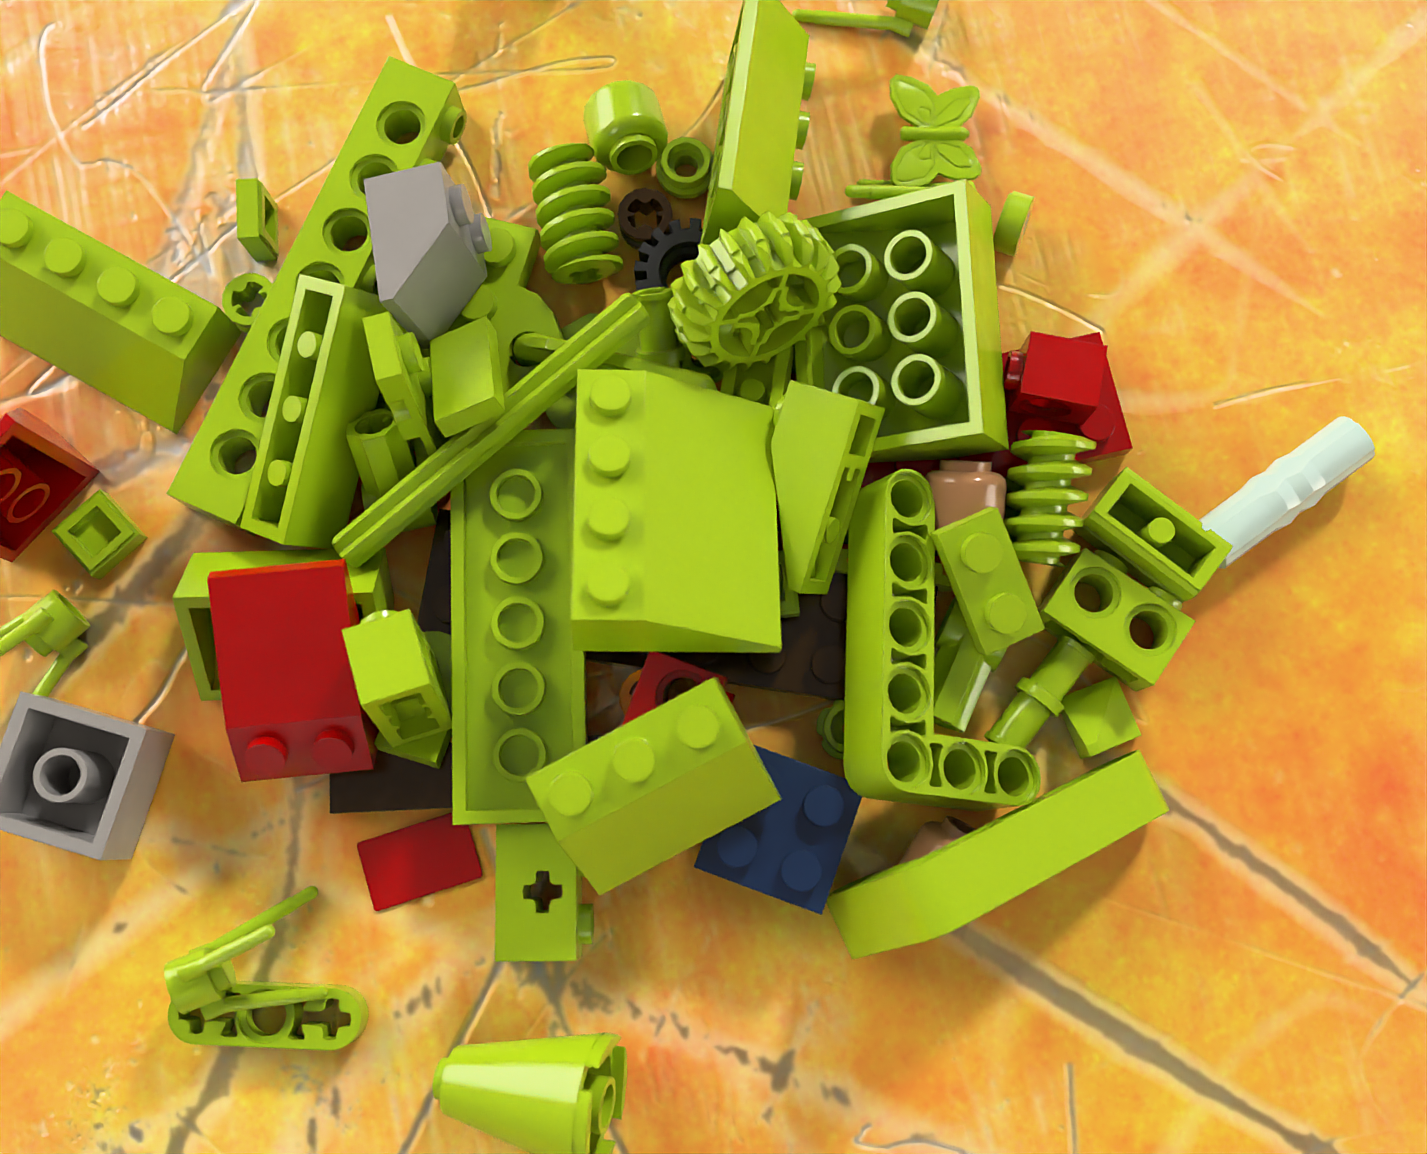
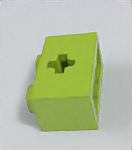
M496 824L495 962L576 961L582 956V944H593V904H582V877L585 876L559 845L548 824ZM544 871H549L551 883L562 885L563 893L561 897L551 900L549 909L543 910V900L540 897L531 895V885L542 882Z

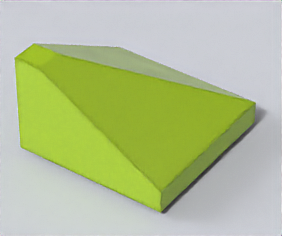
M1116 676L1068 694L1061 701L1065 707L1061 714L1080 759L1097 755L1141 736Z

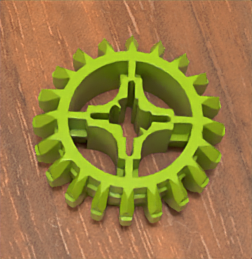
M767 211L756 223H753L744 216L738 228L729 232L720 228L719 238L710 245L698 244L700 255L694 260L683 262L681 264L683 276L670 284L674 296L667 305L671 311V319L676 326L675 333L684 348H689L692 355L699 359L704 367L715 365L721 372H724L738 364L739 370L743 372L748 370L757 361L767 365L772 356L789 348L797 341H807V332L812 327L820 326L825 322L822 312L832 309L837 303L834 293L842 285L837 275L840 267L835 260L836 255L819 230L816 227H812L807 219L800 221L791 212L777 218L770 211Z

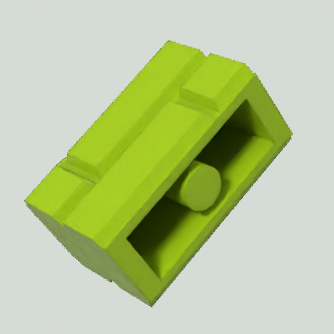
M1127 466L1105 486L1081 517L1085 520L1084 526L1072 529L1096 549L1105 551L1122 561L1127 566L1128 573L1145 586L1161 588L1172 594L1181 603L1194 598L1202 590L1233 547L1211 529L1203 530L1202 522Z

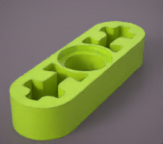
M236 980V986L226 990L227 997L236 996L235 993L244 995L314 986H325L328 989V995L324 999L307 1001L304 1009L302 1003L284 1005L286 1009L285 1023L277 1033L273 1034L265 1033L257 1028L253 1021V1009L235 1011L234 1017H219L205 1022L202 1029L200 1017L190 1016V1012L180 1013L171 1000L168 1008V1022L176 1037L183 1042L195 1045L337 1050L359 1038L366 1028L369 1012L364 997L356 989L346 985ZM334 999L339 1000L340 1011L350 1013L351 1022L338 1028L336 1035L331 1034V1024L325 1021H309L302 1025L304 1035L297 1034L302 1022L303 1011L319 1012L332 1007ZM234 1023L237 1032H232V1027Z

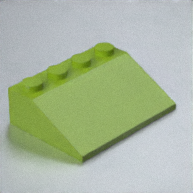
M966 179L807 218L810 225L819 230L836 255L835 260L840 267L837 275L842 285L834 293L837 303L832 309L822 312L825 322L820 326L812 327L807 332V341H797L795 343L796 381L885 408L868 463L951 459L1009 449L991 206Z
M577 369L571 596L573 651L780 653L781 624L776 483L771 450V440L774 434L772 406L646 370Z

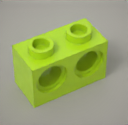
M1085 547L1070 559L1066 565L1070 568H1064L1037 608L1045 627L1044 630L1056 638L1060 634H1064L1080 643L1095 657L1094 664L1112 676H1116L1118 680L1134 691L1155 685L1196 621L1180 611L1183 605L1172 594L1155 586H1149L1148 589L1126 575L1128 568L1118 558L1102 550H1095L1093 553ZM1077 583H1087L1096 589L1100 597L1098 612H1089L1079 606L1074 595ZM1133 618L1141 619L1151 627L1154 639L1150 649L1141 648L1132 640L1129 626Z
M410 609L400 612L394 610L375 612L362 619L359 625L342 630L361 706L392 748L452 729V712L437 658Z

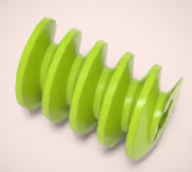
M568 143L555 145L533 155L528 163L529 178L534 182L532 186L533 201L538 205L536 209L537 224L542 228L540 232L541 247L546 251L543 256L545 270L552 275V279L557 283H592L617 274L623 269L622 258L617 255L606 254L619 246V238L613 232L603 231L615 223V216L611 210L600 208L611 200L610 190L605 186L598 185L606 179L607 172L606 167L601 163L590 161L595 154L594 149L588 144Z
M1023 430L1021 432L1031 438L1014 442L1011 445L1010 452L1014 456L1026 461L1027 464L1009 468L1006 475L1010 481L1023 487L1021 491L1006 494V506L1019 512L1020 515L1004 519V525L1008 534L1016 538V542L1011 543L1018 561L1070 568L1059 562L1060 557L1080 552L1081 546L1064 537L1063 533L1065 530L1083 527L1085 520L1067 511V507L1070 504L1088 501L1089 495L1072 486L1071 480L1092 475V468L1075 460V453L1095 449L1096 442L1082 436L1061 432Z

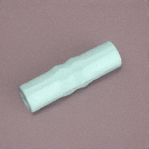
M1345 416L1337 417L1293 451L1273 461L1264 472L1250 478L1239 491L1199 519L1202 522L1203 530L1211 529L1233 546L1218 568L1225 569L1273 532L1289 525L1299 513L1315 506L1324 494L1372 460L1375 456V447L1368 433L1351 418Z

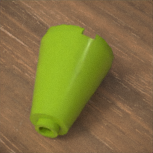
M612 1033L458 1045L452 1050L449 1057H443L436 1067L432 1085L433 1096L435 1099L440 1100V1108L444 1115L530 1154H612L616 1141L604 1139V1136L612 1118L622 1119L627 1085L626 1047L616 1046L621 1037L618 1034Z

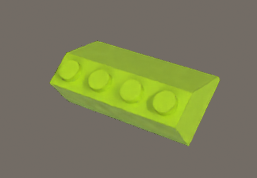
M743 0L727 62L700 244L710 245L718 239L720 228L726 232L738 228L744 216L753 223H756L767 211H770L779 218L787 213L789 199L796 201L800 191L804 163L794 161L795 149H803L807 137L810 113L800 111L801 100L808 101L810 98L816 64L806 62L809 43L808 33L779 0Z
M6 190L0 199V336L177 434L242 331L218 306Z

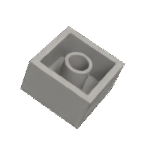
M20 691L0 746V830L97 860L132 859L175 734L55 698Z

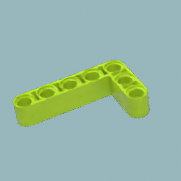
M900 469L860 489L849 523L843 762L845 778L849 786L858 795L868 799L975 812L1027 805L1035 799L1040 790L1041 776L1035 758L1026 749L1014 745L934 734L935 544L930 533L935 531V502L932 488L921 473L912 469Z
M1135 750L1076 777L1034 799L1029 804L1022 805L925 856L869 874L829 893L826 904L852 959L925 942L968 924L1162 816L1170 809L1140 750Z

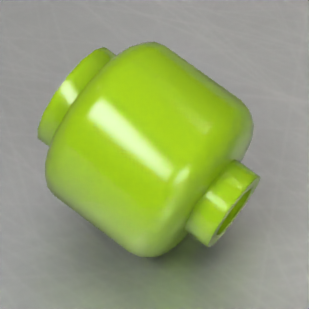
M630 80L609 83L593 93L584 106L583 122L590 147L594 149L596 161L610 171L625 175L644 172L654 165L667 146L668 130L660 104L653 90L643 83Z

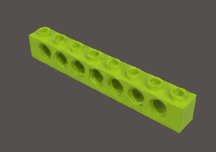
M388 56L166 493L167 495L192 510L255 537V533L240 528L255 463L248 471L242 474H235L234 466L237 458L242 453L249 450H256V453H258L266 417H262V409L271 398L299 275L303 274L379 295L364 179L441 162L449 144L455 145L460 140L467 120V114L455 82ZM406 133H419L410 143H396ZM367 236L365 243L360 248L354 251H342L345 243L352 237Z

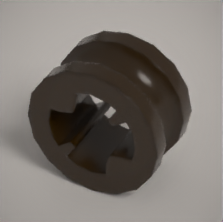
M641 188L633 190L623 198L618 209V219L621 235L628 245L636 250L640 249L643 242L650 245L652 243L651 233L658 227H660L664 234L670 232L669 222L673 221L671 204L665 195L655 189ZM640 211L647 216L656 211L657 227L652 229L649 225L644 224L636 229L634 213Z

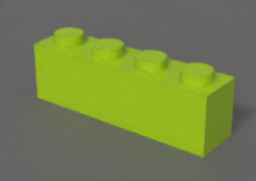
M303 274L299 275L240 528L283 545L335 549L332 545L333 537L348 524L359 478V471L355 465V460L346 438L347 424L357 420L364 412L375 410L380 392L375 380L362 319L389 312L380 303L379 295Z

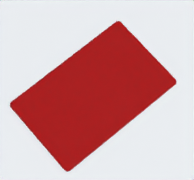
M453 812L358 842L356 845L375 911L399 905L479 879L483 876L469 825H453Z

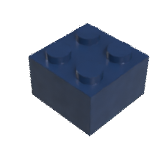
M754 745L781 796V800L704 840L694 868L822 915L863 796L858 795L849 786L846 778Z

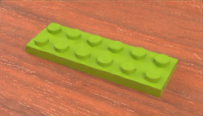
M576 428L522 430L450 491L453 825L547 822L525 777L588 744L586 651H573L571 628Z

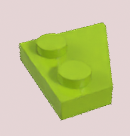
M389 312L362 318L375 380L386 404H388L403 440L412 439L418 467L442 446L438 426L434 422L431 398L433 396L430 357L422 358L413 332L404 334Z

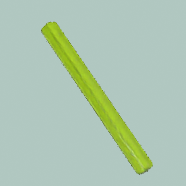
M630 293L621 295L503 394L504 414L457 433L335 535L332 545L342 559H346V563L354 567L364 564L576 386L577 369H596L645 328L650 322V317L644 306Z

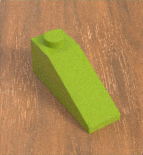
M794 380L789 381L786 394L779 399L773 415L775 430L771 440L788 589L804 594H828L885 408Z

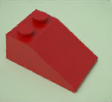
M21 407L6 412L0 418V558L9 562H13L100 472L51 426Z
M346 559L210 572L207 577L225 730L241 782L374 769L378 751L374 742L379 729L361 706L342 633L343 629L360 624Z

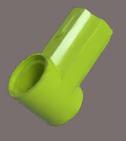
M386 408L364 412L357 420L347 424L346 438L362 480V500L364 510H366L417 467V461L410 440H403L392 412ZM437 502L402 532L437 525Z
M954 597L934 641V647L937 648L934 655V724L963 733L966 730L989 673L997 669L1008 646L988 656L978 653L957 599Z

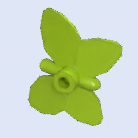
M896 74L891 78L890 98L900 118L915 126H903L900 130V139L902 141L915 142L902 146L890 165V183L893 186L924 187L929 185L938 175L954 181L962 179L975 180L981 175L982 167L973 149L963 142L969 137L970 133L961 126L974 114L980 99L979 88L969 85L953 88L937 95L929 85L913 77Z

